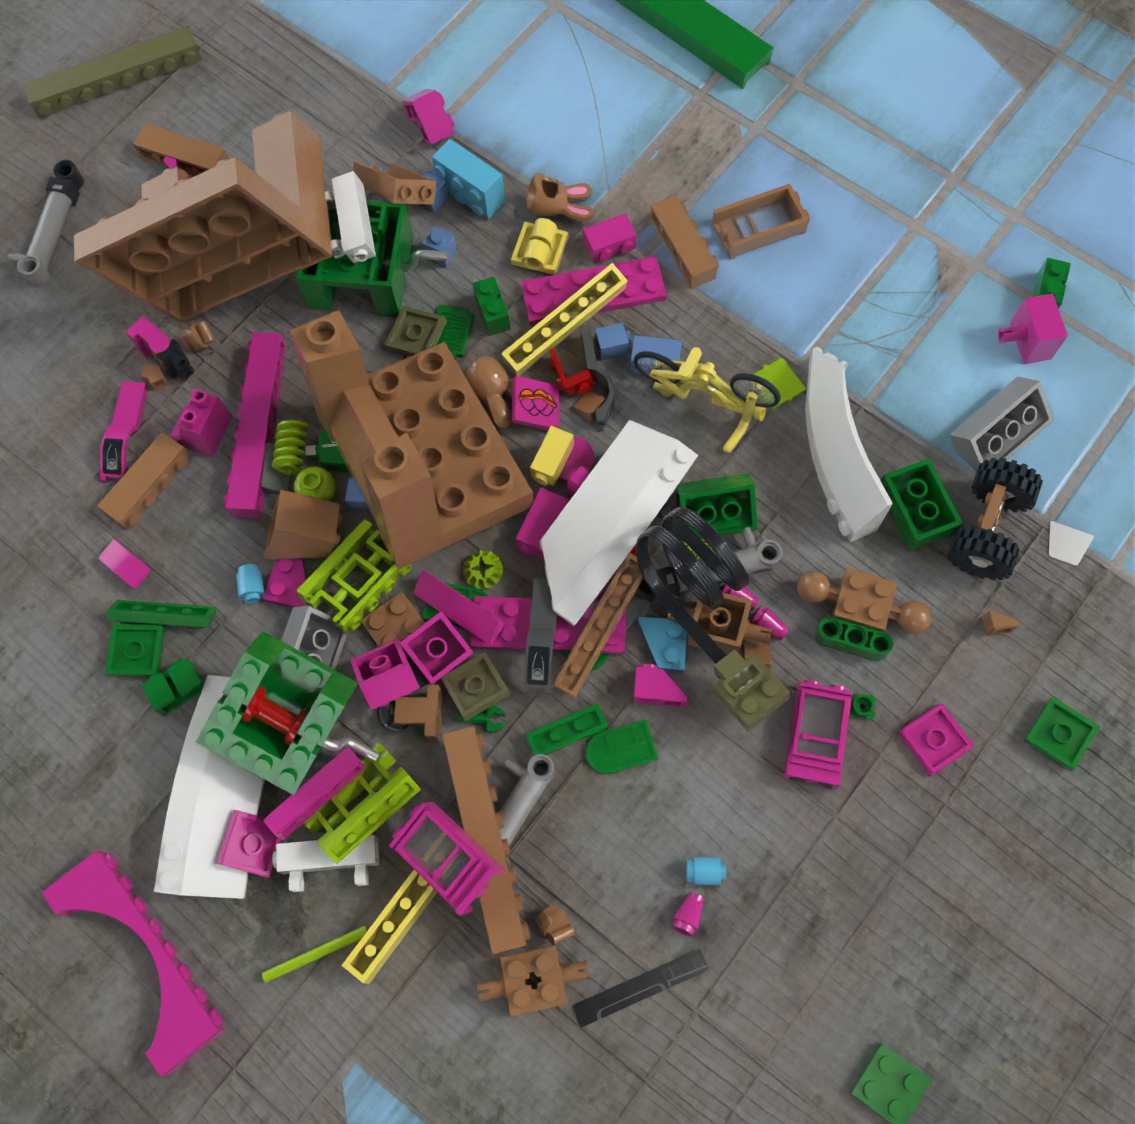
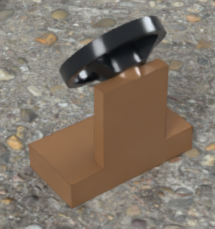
M428 685L427 697H399L396 699V702L394 700L388 703L390 706L388 709V721L385 723L382 718V707L377 708L378 721L384 729L390 732H400L410 724H425V738L429 742H440L443 691L439 685ZM393 721L394 724H405L402 728L398 729L390 727Z

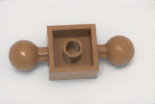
M847 568L841 578L839 587L831 585L827 577L818 571L806 572L799 578L797 583V592L800 598L807 603L816 604L825 599L834 601L832 618L882 632L886 629L888 618L897 620L899 626L910 634L922 633L931 623V613L925 604L918 601H910L902 606L892 603L898 582Z

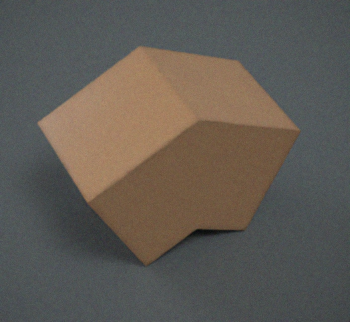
M145 363L141 374L145 383L151 384L155 390L169 385L160 366Z

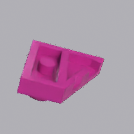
M303 558L276 559L263 596L265 602L291 608L307 606L300 601L296 591L307 580Z

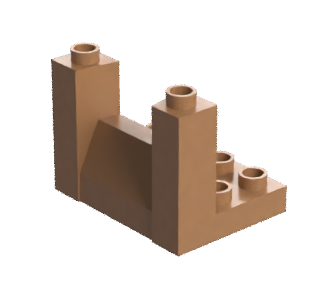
M292 111L279 113L273 116L271 121L252 129L256 173L236 157L222 159L213 168L192 178H189L187 172L178 167L165 169L159 176L141 184L142 199L135 202L133 207L112 217L101 218L94 226L74 235V261L181 323L209 311V308L332 257L320 136Z
M339 310L290 330L316 414L330 440L335 442L351 476L354 478L378 525L381 538L397 569L403 568L531 508L533 504L532 489L445 342L367 375L361 349Z

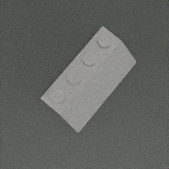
M1016 377L949 435L957 454L977 472L980 463H983L986 459L988 461L991 458H996L998 461H1000V458L1009 460L1054 419L1040 381Z
M310 606L293 607L281 641L335 670L347 635L342 633L339 627L337 628L333 625L332 619L334 617Z

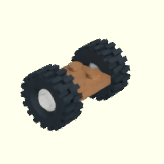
M991 458L990 461L986 459L983 463H980L971 489L972 493L976 494L975 497L978 500L983 499L982 503H984L986 509L984 515L980 514L976 529L972 526H967L966 529L962 527L955 532L947 555L948 560L952 561L953 566H959V570L969 572L968 574L973 576L974 574L978 575L982 579L988 577L990 580H995L996 578L1004 580V578L1008 579L1012 576L1020 548H1018L1017 543H1012L1013 540L1010 537L1005 538L1004 534L1000 532L996 534L1004 511L1009 509L1016 513L1019 510L1027 512V509L1032 510L1035 507L1043 483L1041 475L1036 474V470L1033 468L1028 469V465L1024 463L1019 465L1015 460L1009 462L1006 458H1000V461L996 458Z

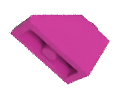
M643 664L642 667H636L633 703L686 707L687 696L663 669H658L653 664Z

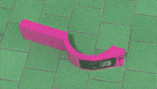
M122 381L113 422L105 430L101 443L100 480L102 483H107L109 477L119 478L120 480L128 471L126 463L127 444L131 434L135 430L139 431L148 391L146 383Z

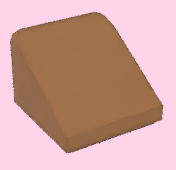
M589 391L577 401L573 409L591 422L596 417L595 409L601 407L606 399Z
M988 611L983 616L986 634L989 636L1012 633L1020 625L1018 620L995 611Z
M744 642L743 659L745 660L754 653L770 669V643L767 645L766 643Z

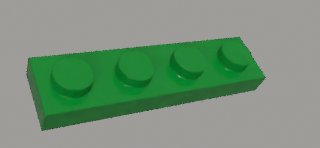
M116 600L107 611L109 621H118L120 623L165 624L170 627L193 626V628L202 629L208 628L216 617V607Z

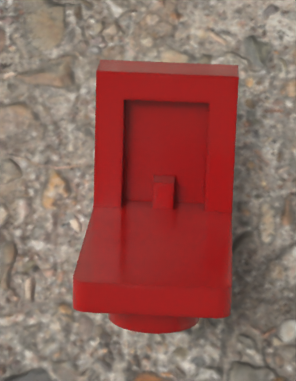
M554 347L549 349L552 357L548 358L553 371H558L560 377L556 378L561 392L566 390L571 398L578 394H586L596 387L588 369L567 378Z

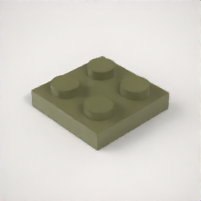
M403 306L384 345L387 350L413 356L436 346L447 320L441 315Z
M486 652L441 677L465 721L511 695Z

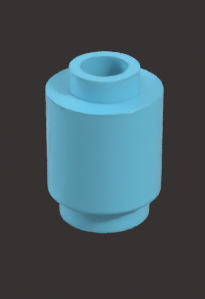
M254 564L240 566L236 574L239 599L249 604L259 602L260 598L264 596L262 572Z
M694 857L693 860H687V882H693L694 885H721V880H726V863H721L720 857Z

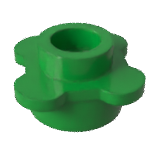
M853 693L849 716L852 719L862 717L872 720L875 717V712L873 711L875 706L874 696L871 694L858 695Z

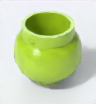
M308 467L297 475L294 482V493L332 502L336 493V483L333 476L326 469Z

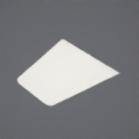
M1050 521L1049 556L1072 565H1078L1095 536Z

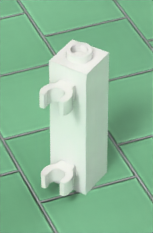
M354 171L332 178L333 192L325 191V199L327 200L328 210L337 209L341 240L335 239L330 241L334 258H340L346 254L353 263L366 261L368 258L376 256L363 183Z
M370 835L338 864L321 849L317 840L276 844V851L273 852L272 856L273 866L281 874H290L289 891L292 892L304 891L303 872L355 868V885H369L368 866L380 865L379 838L375 835Z

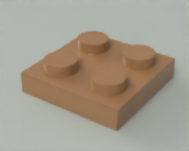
M402 591L364 617L361 622L379 647L396 639H399L401 642L425 624Z

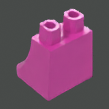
M194 389L191 401L185 405L171 433V438L186 449L214 457L233 416L219 397Z

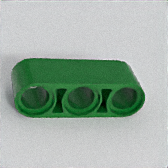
M832 617L824 618L815 631L816 641L820 645L873 661L885 659L894 646L892 637L885 632ZM825 627L832 629L834 636L825 635L822 629ZM848 635L857 636L859 644L850 642ZM874 642L881 643L885 651H878L874 647Z

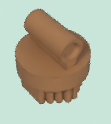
M206 321L187 326L185 330L181 331L180 335L184 347L191 352L202 350L215 340Z
M555 905L543 909L536 918V923L540 927V933L552 945L575 935L572 925H569V917Z

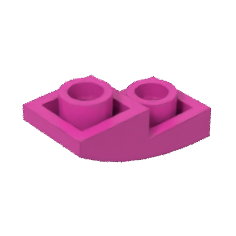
M113 539L99 556V559L109 569L134 589L140 585L152 570L116 539Z

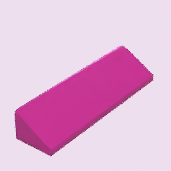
M425 570L421 571L413 594L439 612L442 611L445 616L489 645H492L505 626V623Z
M345 748L301 786L294 795L292 794L264 819V823L275 836L285 840L360 774L366 766L350 748Z

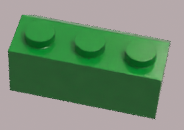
M748 473L679 483L675 488L677 508L685 507L695 511L719 535L740 533L747 527L751 531L758 530L755 484ZM688 525L699 538H702L690 525Z

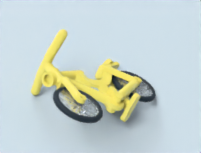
M698 347L691 350L686 362L672 361L661 354L650 351L637 353L634 357L636 368L644 376L655 381L653 389L660 391L662 396L669 397L674 394L680 399H685L690 389H696L711 395V401L714 405L742 414L736 430L723 446L725 453L732 452L745 434L753 416L755 420L762 421L766 408L776 406L781 399L778 389L772 383L753 374H736L730 379L729 386L717 376L713 363H698L702 355ZM709 383H711V384H712L714 387H716L718 390H716V389L712 388L711 386H709Z

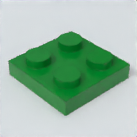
M112 624L105 674L117 677H150L155 673H160L166 628L163 625Z
M1052 696L1030 729L1024 742L1069 771H1073L1100 726Z
M880 1043L850 1093L889 1123L906 1124L932 1080L884 1044Z

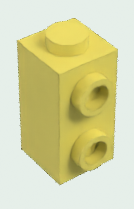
M550 426L530 467L531 476L537 483L555 486L574 447L573 434Z

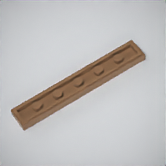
M629 552L621 563L552 683V687L573 699L579 693L644 578L635 555Z

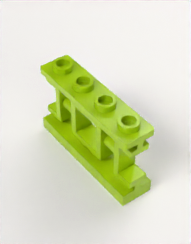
M366 519L354 529L296 590L300 601L305 605H310V607L316 609L324 601L338 613L332 619L333 625L337 628L339 627L345 635L359 627L364 615L367 612H372L377 607L379 599L384 594L390 593L395 587L397 579L401 575L405 576L412 567L411 563L397 569L391 555L377 545L382 539L380 532L373 529V524ZM365 545L367 549L373 552L367 561L357 554ZM381 560L391 566L383 576L382 572L375 568ZM356 565L372 576L359 591H356L343 581ZM331 581L340 589L333 597L323 591ZM348 595L358 602L350 612L341 604Z
M377 743L372 747V749L380 753L376 761L373 762L362 756L360 760L366 766L365 769L304 822L305 826L313 834L324 826L327 832L317 842L321 849L336 864L340 863L421 790L402 767L397 769L392 775L386 771L396 760L381 743ZM388 781V783L376 793V791ZM366 789L369 795L349 812L345 806ZM346 818V820L339 827L334 829L339 823H341Z

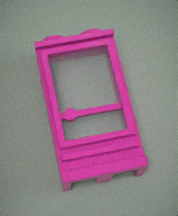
M805 680L799 683L796 688L783 773L784 780L795 777L805 779L807 784L815 785L817 782L830 784V789L834 790L840 786L851 699L853 696L852 691H847L846 687L840 685L821 686L820 682L814 680Z
M434 802L420 803L410 813L411 818L407 824L400 826L393 835L395 839L389 847L394 849L455 909L459 916L469 914L473 910L470 906L475 898L483 896L488 890L486 885L494 875L502 874L505 869Z

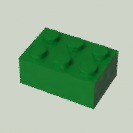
M930 458L884 474L880 481L893 503L889 511L909 551L955 535V532L963 525Z

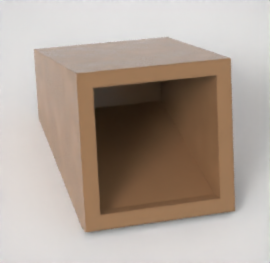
M280 490L270 517L264 558L329 557L333 548L336 549L340 541V534H337V529L340 528L343 517L342 514H339L340 504Z

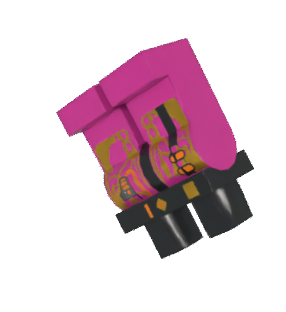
M144 316L126 331V334L140 354L146 359L153 355L173 379L179 376L186 381L195 372L189 365L190 361L180 345L174 339L170 341L167 335Z

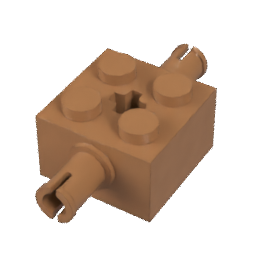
M722 593L725 602L716 610L709 609L699 599L694 609L683 607L726 655L734 649L739 653L742 641H745V639L769 644L772 628L750 624L748 620L752 604L750 599ZM668 612L667 619L675 620V618ZM688 635V645L702 649L694 641V639L690 635Z
M552 946L500 957L503 971L502 979L477 983V991L490 990L489 992L478 994L480 1002L505 996V999H508L510 1016H516L567 1005L566 983L591 979L590 971L578 973V970L589 968L587 960L563 966L559 961L557 947ZM531 973H535L537 977L542 978V982L537 984V989L533 990L532 985H527V980L531 978Z

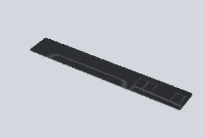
M697 949L577 1003L573 1008L580 1026L584 1027L707 971L708 966L701 950Z

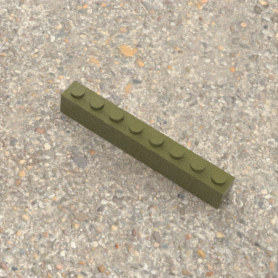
M189 26L23 83V87L30 106L37 117L40 118L202 60V57Z

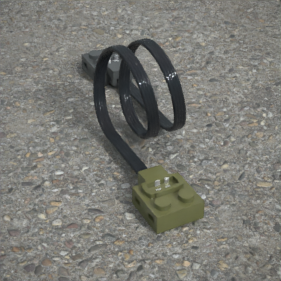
M665 502L658 512L663 518L661 526L650 527L640 534L636 541V557L640 571L658 601L714 661V674L720 680L712 685V693L745 730L749 732L789 700L790 691L754 653L745 660L735 649L728 655L725 654L671 595L660 580L649 555L648 538L653 537L662 543L665 555L679 579L711 610H716L725 602L724 596L706 568L690 549L673 534V530L733 590L740 591L749 584L748 574L732 549L703 517L685 507H678L673 510ZM688 525H690L707 542V544L713 549V551L696 535V533Z

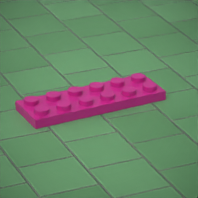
M657 256L615 263L616 268L628 281L626 289L597 313L665 301L667 295ZM609 265L521 281L529 326L537 325Z
M474 596V603L505 623V626L492 645H489L472 633L471 648L526 650L532 598ZM593 601L574 626L557 614L553 651L571 652L600 601ZM627 608L601 653L625 654Z

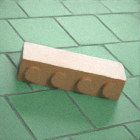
M146 123L133 143L141 159L166 166L163 162L165 156L174 158L178 161L179 169L193 176L213 168L218 161L228 158L225 149L219 145H211L200 139H192L179 132H170L160 126H152Z
M676 195L652 204L650 219L689 287L693 289L716 279L717 269L719 268L717 258L710 254L705 238H701L698 234L697 225L693 219L690 220L685 204L680 202Z
M161 432L97 507L106 516L128 531L131 526L138 523L143 512L155 503L157 496L162 490L172 483L174 476L186 467L191 458L190 454L182 445Z

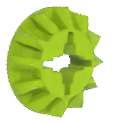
M479 550L474 554L470 553V556L464 561L463 575L467 583L472 587L488 589L496 585L502 577V562L499 556H496L491 551ZM481 561H483L486 567H490V569L485 571V578L482 577L480 571H475L480 568Z

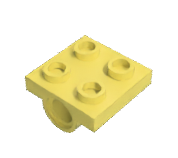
M545 218L537 219L535 224L524 221L511 258V265L556 275L568 240V232L558 230L554 222Z

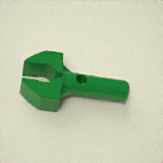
M493 705L486 712L479 713L467 721L458 712L456 714V722L484 724L487 727V733H497L505 727V723H492L490 719L495 715H506L501 708Z

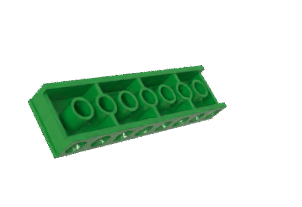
M616 0L742 89L751 77L765 64L768 65L771 62L774 47L705 0Z

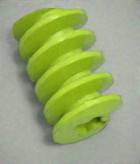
M286 420L278 423L275 436L276 442L274 444L275 450L273 452L274 459L272 461V467L276 471L286 475H297L302 471L298 467L304 465V461L300 458L305 456V451L302 448L306 447V442L303 440L308 435L304 431L309 428L305 422Z

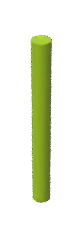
M364 925L262 972L263 980L267 983L359 941L368 929Z

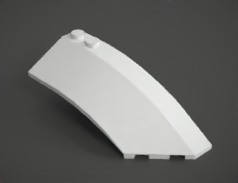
M815 347L809 360L805 405L809 445L818 479L827 498L828 509L832 515L835 514L842 535L847 536L849 542L876 532L893 503L868 460L856 430L846 389L845 371L848 363L846 361L838 362L836 356L830 353L823 354L821 348Z
M629 420L539 541L545 560L544 568L547 584L550 586L552 596V609L556 614L573 626L578 622L632 550L640 534L645 532L698 456L695 452L677 439Z
M207 675L191 719L168 805L154 892L185 896L245 898L248 872L216 863L233 810L258 816L265 779L196 743L216 703L224 695L222 692L230 677Z

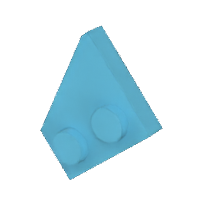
M639 617L638 625L642 629L657 668L669 672L684 673L687 632L677 621L671 619Z

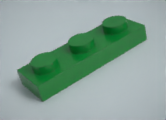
M597 703L525 735L534 756L537 754L549 755L607 730L608 725Z

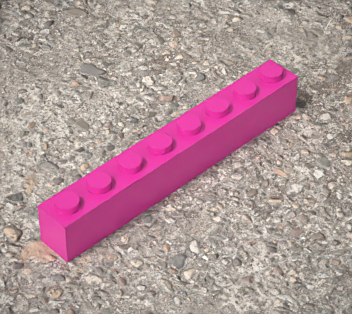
M253 332L252 339L247 345L249 359L244 365L246 378L245 383L241 385L242 405H239L237 410L239 424L234 430L236 444L235 449L231 451L232 470L227 475L228 494L224 496V507L232 517L262 518L265 493L261 488L266 443H272L286 350V343L281 333Z

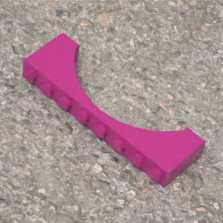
M97 850L41 893L56 915L68 916L72 912L83 911L103 913L129 926L147 945L159 974L161 1008L152 1046L145 1054L160 1077L169 1076L225 1031L222 1025L224 1020L221 1014L215 1008L211 1009L207 1003L208 995L200 985L196 986L192 981L193 973L184 962L180 963L176 957L178 951L170 940L166 941L162 936L163 928L155 918L151 919L146 912L148 909L146 902L140 896L136 897L131 888L134 887L132 881L127 875H122L118 870L119 862L110 852L105 853Z

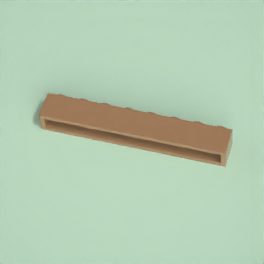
M473 726L442 734L464 831L505 869L502 874L494 875L486 885L488 887L487 892L479 897L492 954L498 955L527 947L526 940L531 939L527 922L522 923L519 913L524 910L521 895H515L513 883H517L514 866L508 867L506 856L511 855L507 838L502 839L500 829L504 828L501 812H495L493 802L498 801L495 786H489L487 775L492 773L488 758L483 760L481 749H485L482 733L477 734Z

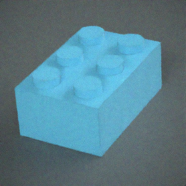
M449 139L432 156L435 175L446 182L447 192L453 195L459 203L469 206L476 215H482L489 220L506 202L503 174L453 140Z

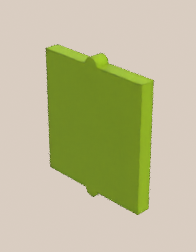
M783 358L770 365H764L763 369L753 374L769 381L778 389L781 399L776 406L771 407L773 410L786 402L791 403L793 398L806 391L805 386ZM762 386L760 393L766 401L774 400V395L766 387Z

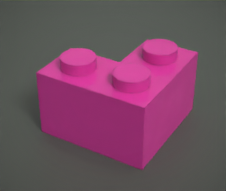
M424 89L402 100L411 122L417 123L426 144L432 145L455 133L452 128L454 127L453 119L444 110L443 105H445V102L440 92L433 89Z

